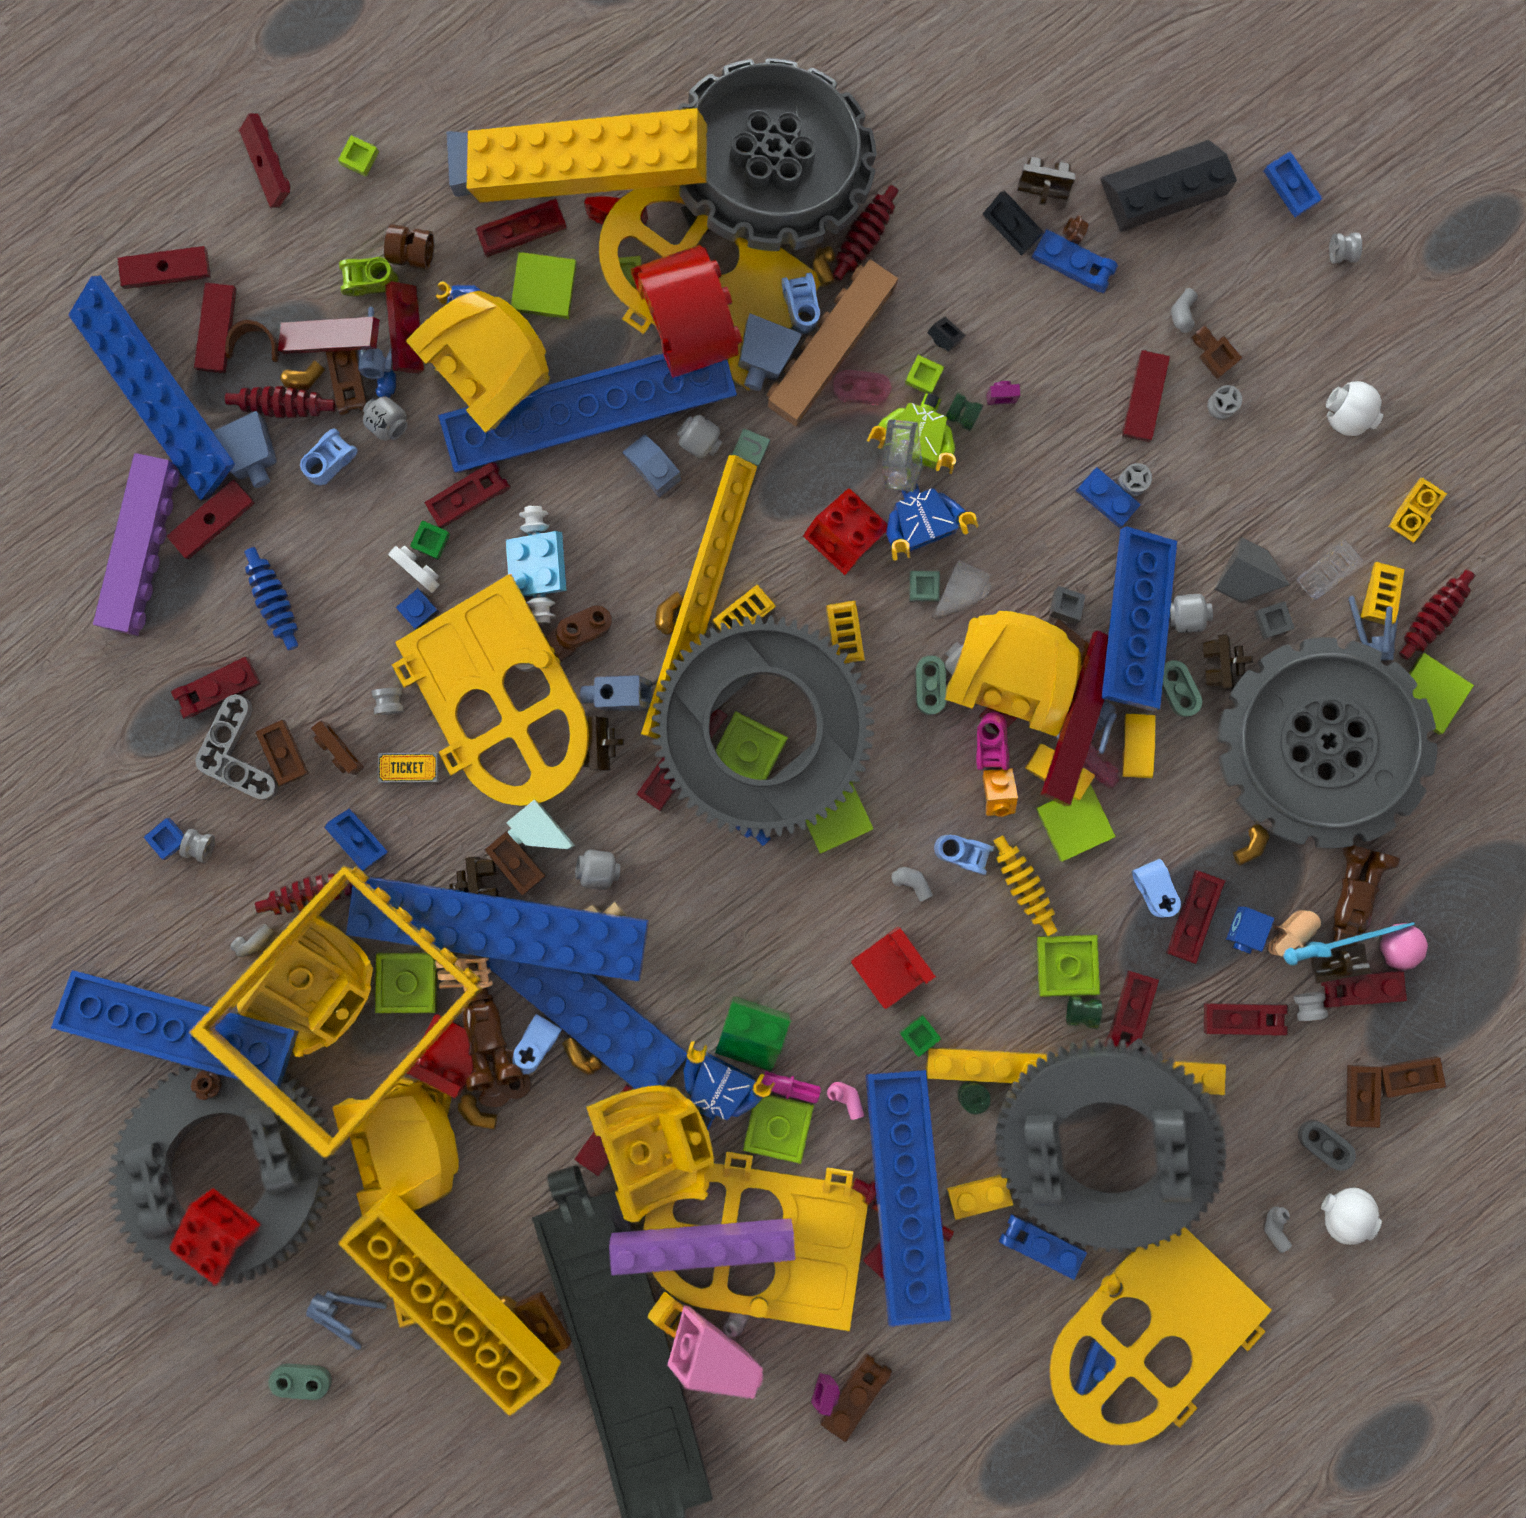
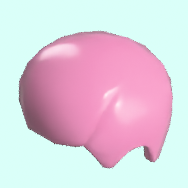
M1407 923L1394 924V925H1392V926L1402 925V924H1407ZM1409 926L1382 935L1379 948L1385 957V963L1389 967L1402 971L1415 968L1425 959L1428 944L1420 929Z

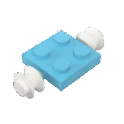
M527 506L524 508V512L519 513V516L525 518L526 524L520 526V529L527 533L528 536L506 540L508 574H512L524 598L533 596V599L528 601L527 604L529 608H532V613L538 624L546 625L551 623L550 619L556 618L555 614L550 613L549 608L555 605V602L546 598V594L566 591L562 532L558 531L543 533L549 528L548 524L543 523V517L547 516L548 512L543 511L541 506Z

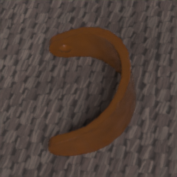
M242 320L233 325L229 330L225 344L227 358L233 357L235 343L242 335L251 331H259L269 336L272 346L273 362H278V342L263 324L254 320Z

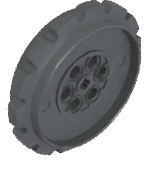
M766 58L765 63L755 64L752 59L726 65L723 67L721 77L708 74L689 91V104L681 103L677 109L698 108L707 123L706 183L679 185V195L694 216H708L707 227L731 242L741 237L748 241L747 246L749 248L765 251H779L781 244L789 243L794 250L823 242L825 231L837 234L856 217L859 207L857 203L864 204L869 195L875 175V169L871 166L874 165L876 158V144L872 129L863 127L866 116L864 111L850 93L840 94L836 90L837 82L815 68H809L807 71L797 67V62L775 58Z
M1336 638L1305 639L1300 643V651L1298 652L1294 651L1290 645H1284L1258 661L1260 673H1255L1252 670L1246 671L1231 690L1228 697L1234 702L1235 707L1234 709L1222 711L1218 725L1217 741L1224 743L1228 748L1227 753L1220 755L1218 758L1221 772L1228 787L1238 786L1240 788L1241 794L1236 798V802L1255 823H1261L1265 819L1271 821V834L1297 845L1304 844L1308 837H1312L1316 848L1320 849L1349 847L1353 845V837L1355 835H1358L1363 842H1368L1396 827L1394 821L1395 813L1402 817L1410 815L1425 795L1426 788L1421 785L1420 778L1433 775L1437 759V744L1427 739V733L1436 729L1433 713L1426 698L1416 699L1413 696V690L1417 687V683L1400 664L1393 662L1385 666L1381 663V651L1356 641H1351L1346 645L1345 649H1342L1338 646ZM1324 706L1333 709L1335 714L1333 721L1325 719L1322 715ZM1296 718L1306 722L1307 731L1305 733L1296 730L1294 726ZM1350 723L1358 726L1360 730L1358 738H1354L1348 733V725ZM1328 737L1330 739L1328 742L1330 747L1325 749L1322 747L1324 744L1322 739ZM1294 748H1300L1304 752L1305 760L1303 763L1293 759L1292 750ZM1347 753H1352L1357 757L1358 764L1355 768L1350 767L1346 763L1345 757ZM1320 765H1324L1330 770L1328 780H1323L1319 777L1317 770Z

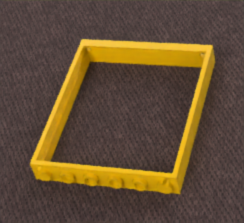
M343 866L190 1031L201 1044L324 1158L332 1156L483 989L477 984L480 978L468 968L463 971L455 964L458 958L445 947L441 951L433 943L436 938L425 928L422 927L418 930L410 923L414 918L401 907L396 910L389 903L391 897L380 887L374 890L366 882L369 877L356 866L353 870ZM350 882L467 990L332 1138L214 1028Z

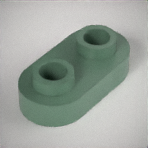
M932 655L923 657L915 669L916 705L926 715L939 713L946 704L945 664L940 658ZM928 666L933 667L935 670V675L932 677L925 674V668ZM926 696H933L936 700L935 705H927L925 702Z
M1177 660L1166 662L1162 690L1172 711L1181 717H1189L1196 714L1201 709L1202 697L1187 666ZM1169 671H1173L1176 674L1175 681L1168 679L1167 674ZM1182 697L1187 698L1189 701L1187 708L1182 707L1180 704Z
M286 1363L278 1366L269 1377L271 1392L281 1398L317 1400L328 1392L332 1384L330 1372L326 1368L317 1365ZM279 1379H286L288 1382V1386H282L279 1382ZM309 1381H316L318 1383V1388L313 1389L310 1386Z

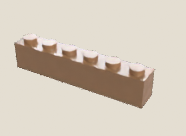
M871 259L868 260L864 267L862 265L857 267L851 277L853 283L848 290L843 288L834 301L837 304L831 313L826 311L817 324L819 327L814 337L810 334L805 339L800 348L803 352L797 360L795 358L790 360L784 370L786 376L780 383L776 381L767 393L769 397L768 408L795 427L798 426L897 287L898 278Z

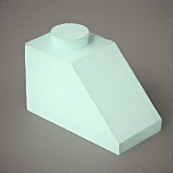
M533 800L506 822L511 827L508 830L509 835L518 845L523 842L526 846L570 850L575 846L544 807L536 800Z

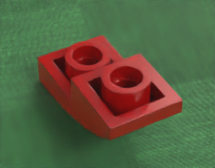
M609 196L586 197L584 201L586 213L594 222L604 224L610 210L621 198ZM647 207L642 210L640 216L641 222L644 225L648 220Z

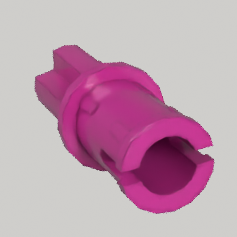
M765 1071L762 1083L766 1086H770L772 1082L775 1083L771 1092L784 1095L786 1099L793 1097L812 1103L818 1102L821 1093L819 1086L794 1080L795 1076L789 1078Z

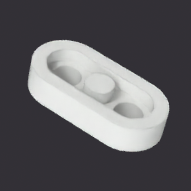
M405 545L401 549L395 546L388 553L391 558L431 593L439 587L440 584L436 580L440 576L427 565L423 568L418 566L414 562L417 556Z

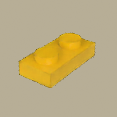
M997 1175L947 1188L955 1220L1012 1206L1013 1201L1010 1190L1006 1187L1007 1178Z

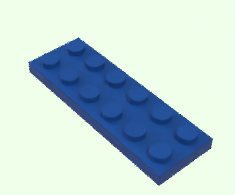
M1127 526L1120 530L1102 690L1103 699L1150 711L1160 709L1177 550L1176 540Z

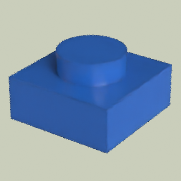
M418 588L396 607L414 629L423 626L439 612Z
M166 818L144 836V839L162 860H167L180 849L184 834L171 818Z

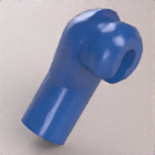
M392 369L391 372H384V376L377 379L376 395L378 397L386 396L390 398L391 394L395 393L396 374Z

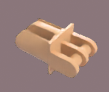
M1295 911L1282 925L1274 927L1279 933L1268 943V952L1272 955L1284 957V952L1288 948L1298 949L1304 947V944L1316 934L1321 926L1319 916L1311 911Z
M469 955L466 958H458L455 962L463 971L468 968L476 975H479L480 981L477 984L482 988L493 985L492 980H489L488 976L491 973V969L487 967L486 963L489 960L488 957ZM437 961L435 962L436 968H443ZM446 969L437 972L438 979L445 980L439 983V989L464 987Z

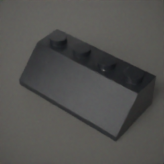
M1210 140L1103 176L1100 179L1120 232L1228 195L1237 182L1227 154Z

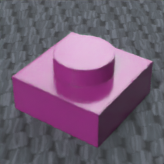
M1011 381L994 383V386H990L986 394L987 405L1017 403L1021 396L1020 384H1011Z
M819 1373L811 1403L819 1414L831 1416L833 1406H836L839 1400V1386L831 1375Z

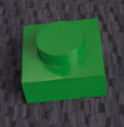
M422 520L410 547L439 560L450 537V533Z
M920 1015L899 1032L917 1057H920L941 1040V1037L923 1015Z

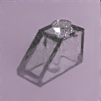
M889 420L882 461L885 489L913 492L923 470L918 422Z
M958 560L932 618L938 620L973 607L980 599L985 601L992 587V584L988 583L991 574Z

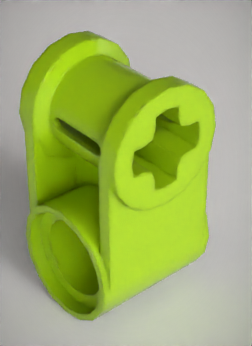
M382 257L345 259L339 262V269L342 270L343 285L341 286V293L343 295L362 296L370 293L386 292L385 285L391 281L398 282L397 273L389 262ZM387 270L385 277L376 279L379 272Z

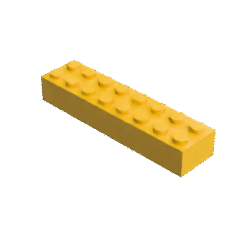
M698 108L470 130L468 131L467 190L482 203L706 183L707 123Z
M393 1190L352 1224L338 1243L509 1416L552 1383L561 1361Z

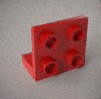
M848 488L816 516L803 534V537L842 574L846 575L862 555L886 533L888 524Z
M898 926L851 960V964L884 1009L893 1005L921 983L927 984L936 977Z
M439 1014L434 1015L423 1038L443 1016ZM452 1022L407 1074L453 1098L459 1096L466 1085V1079L473 1072L472 1056L468 1055L469 1041L465 1028Z
M212 1188L189 1205L169 1249L211 1283L217 1285L222 1280L236 1249L257 1233L260 1223Z

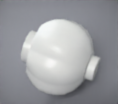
M1360 381L1347 383L1343 388H1335L1326 402V408L1331 410L1327 413L1330 425L1334 430L1346 436H1357L1369 428L1375 429L1383 418V413L1380 412L1382 402L1380 394L1373 386Z
M1346 1188L1335 1195L1329 1193L1322 1203L1321 1209L1325 1211L1327 1231L1336 1241L1342 1244L1356 1245L1364 1242L1366 1239L1370 1241L1377 1235L1381 1227L1382 1220L1378 1218V1206L1374 1198L1362 1189Z

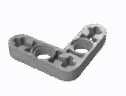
M236 694L230 695L223 701L196 756V766L202 773L252 797L262 800L275 797L279 790L276 778L257 767L231 756L253 709L250 700L246 697ZM241 701L240 706L244 708L243 712L236 713L232 719L234 710L231 706L233 703L238 704ZM226 717L232 719L233 721H237V726H235L232 723L225 722L224 718ZM227 726L231 730V738L228 742L221 743L217 739V732L220 728ZM214 744L217 747L225 748L224 752L217 751L214 756L217 765L207 768L209 763L205 761V758L207 756L212 757L216 749L210 748L211 745ZM240 765L245 771V776L240 782H234L230 777V772L233 767ZM252 778L262 782L268 779L267 785L270 786V790L260 793L261 788L250 784Z

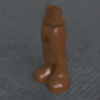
M1355 845L1343 848L1346 870L1345 877L1342 878V891L1334 913V926L1332 930L1336 931L1333 942L1362 935L1361 933L1366 932L1372 919L1376 896L1380 891L1378 886L1381 877L1386 870L1397 868L1401 858ZM1367 861L1364 881L1359 880L1362 868ZM1358 942L1351 943V944H1348V945H1344V946H1341V947H1348V946L1358 945Z
M487 987L483 988L463 1010V1023L469 1041L468 1055L472 1056L473 1073L466 1079L468 1091L487 1090L494 1086L486 1055L492 1054L498 1086L511 1084L524 1077L522 1069L516 1064H511L506 1051L508 1045L503 1038L499 1011L493 1001V995L488 994Z

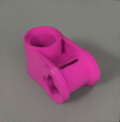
M990 712L984 715L977 728L976 761L978 770H983L984 767L1009 769L1007 721L998 712ZM993 723L997 725L1000 732L992 734L986 730L985 725Z

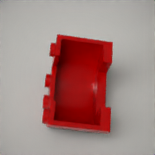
M696 245L631 268V275L641 300H646L661 338L662 353L672 378L739 355L738 344L742 343V337L737 325L734 326L728 307V305L732 304L731 295L726 286L722 288L719 278H721L719 265L716 260H710L706 247Z

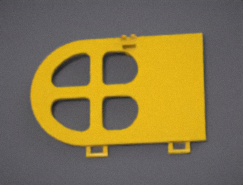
M679 185L640 188L630 191L610 210L600 234L599 258L603 275L613 293L629 307L622 320L642 334H645L650 325H655L646 300H641L639 292L631 286L622 272L618 259V247L624 239L633 237L661 257H665L698 245L709 229L707 227L708 216L706 215L697 216L691 228L677 245L669 243L641 222V212L648 205L658 202H676L685 205L679 195ZM737 238L735 243L739 247L738 264L733 271L721 275L719 281L722 288L726 286L730 292L732 304L728 305L733 324L734 326L737 325L740 331L742 341L745 325L750 313L791 329L790 315L782 291V278L787 277L790 280L805 277L806 273L811 272L817 291L821 284L816 272L781 247L779 251L753 249L747 246L748 241L746 239ZM634 313L645 320L642 326L631 319ZM742 343L738 344L739 355L727 360L732 379L749 391L750 388L744 385L749 371L738 366Z
M508 574L395 642L403 658L393 663L392 667L403 688L415 682L417 683L450 746L438 753L450 776L463 769L469 780L485 795L499 802L518 806L528 805L533 800H536L538 803L550 800L562 793L575 780L585 762L589 745V728L585 711L560 665V659L555 656L554 648L549 645L512 574ZM520 663H530L542 670L550 685V693L543 700L520 712L514 707L506 692L504 678L512 666ZM404 665L411 676L408 679H405L400 669ZM480 689L486 691L491 696L501 714L502 721L498 726L479 737L470 739L466 736L458 721L457 710L462 698L468 692ZM559 709L567 716L570 740L564 760L559 765L551 767L543 761L529 735L528 728L532 723ZM511 737L516 742L531 771L530 779L521 786H513L497 780L481 765V753L504 739ZM452 753L458 765L452 767L446 755Z
M726 1151L725 1164L714 1163V1169L710 1171L709 1181L719 1182L726 1188L721 1224L737 1223L740 1198L745 1189L758 1188L768 1190L780 1201L783 1209V1219H792L795 1260L774 1262L775 1274L772 1282L763 1292L757 1295L735 1294L728 1288L730 1266L715 1267L712 1283L706 1288H699L680 1277L675 1270L652 1272L657 1281L668 1293L692 1306L750 1315L757 1318H769L850 1331L868 1205L862 1202V1194L851 1189L853 1171L827 1167L825 1180L753 1169L751 1168L752 1155ZM731 1158L745 1160V1167L731 1165ZM832 1174L846 1176V1182L831 1181ZM673 1201L647 1213L643 1230L702 1225L677 1221L673 1214L675 1203Z
M1185 1227L1181 1229L1182 1235L1173 1234L1171 1235V1241L1167 1242L1163 1239L1157 1247L1153 1243L1149 1244L1146 1250L1142 1246L1136 1247L1135 1252H1131L1111 1275L1103 1278L1101 1286L1065 1325L1054 1344L1050 1359L1049 1375L1055 1401L1072 1426L1093 1440L1111 1445H1131L1158 1435L1172 1422L1181 1428L1198 1409L1191 1400L1240 1346L1248 1352L1266 1332L1259 1324L1272 1310ZM1120 1283H1121V1284H1122V1291H1121V1293H1120L1118 1296H1115V1297L1109 1296V1295H1115V1294H1117V1293L1119 1292L1120 1287H1121ZM1123 1297L1137 1298L1145 1302L1151 1312L1149 1327L1129 1347L1122 1345L1101 1323L1104 1312L1114 1301ZM1256 1330V1334L1247 1343L1245 1340ZM1084 1336H1091L1114 1357L1116 1364L1091 1392L1081 1395L1071 1385L1070 1362L1078 1341ZM1167 1336L1182 1338L1190 1348L1192 1356L1190 1371L1174 1387L1164 1385L1144 1365V1359L1160 1340ZM1128 1377L1136 1378L1157 1398L1158 1405L1156 1410L1136 1422L1124 1424L1110 1423L1103 1418L1101 1413L1102 1405ZM1187 1406L1189 1409L1178 1419L1177 1416Z

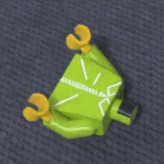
M926 393L920 406L908 403L906 408H897L883 418L878 426H874L867 438V442H870L871 439H877L880 442L879 449L884 445L883 450L931 469L936 467V471H939L941 466H946L950 469L949 474H952L955 467V445L952 429L946 425L947 417L936 413L941 399L933 394Z

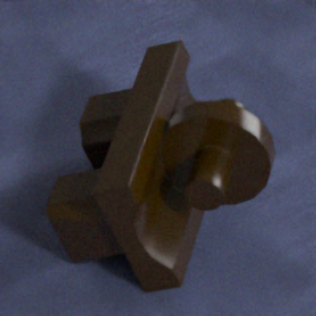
M1030 157L1027 164L1023 166L1017 191L1039 195V205H1046L1048 197L1068 200L1076 173L1071 172L1070 164L1059 162L1055 164L1054 169L1043 167L1044 162L1041 158Z
M1227 634L1218 635V639L1204 642L1203 655L1204 659L1220 658L1221 668L1205 670L1206 685L1231 690L1234 687L1232 665H1236L1237 676H1242L1246 672L1245 664L1253 663V656H1244L1243 646H1235V657L1231 658L1230 637Z
M588 716L589 750L582 767H588L590 770L609 771L610 758L616 757V746H624V739H615V728H609L608 718Z
M480 857L465 858L468 882H466L465 870L456 871L457 883L449 884V889L467 892L468 888L469 893L499 897L497 887L483 889L482 877L496 875V864L491 859H480Z
M1365 944L1332 949V956L1330 957L1316 956L1310 958L1316 983L1372 973L1366 957Z

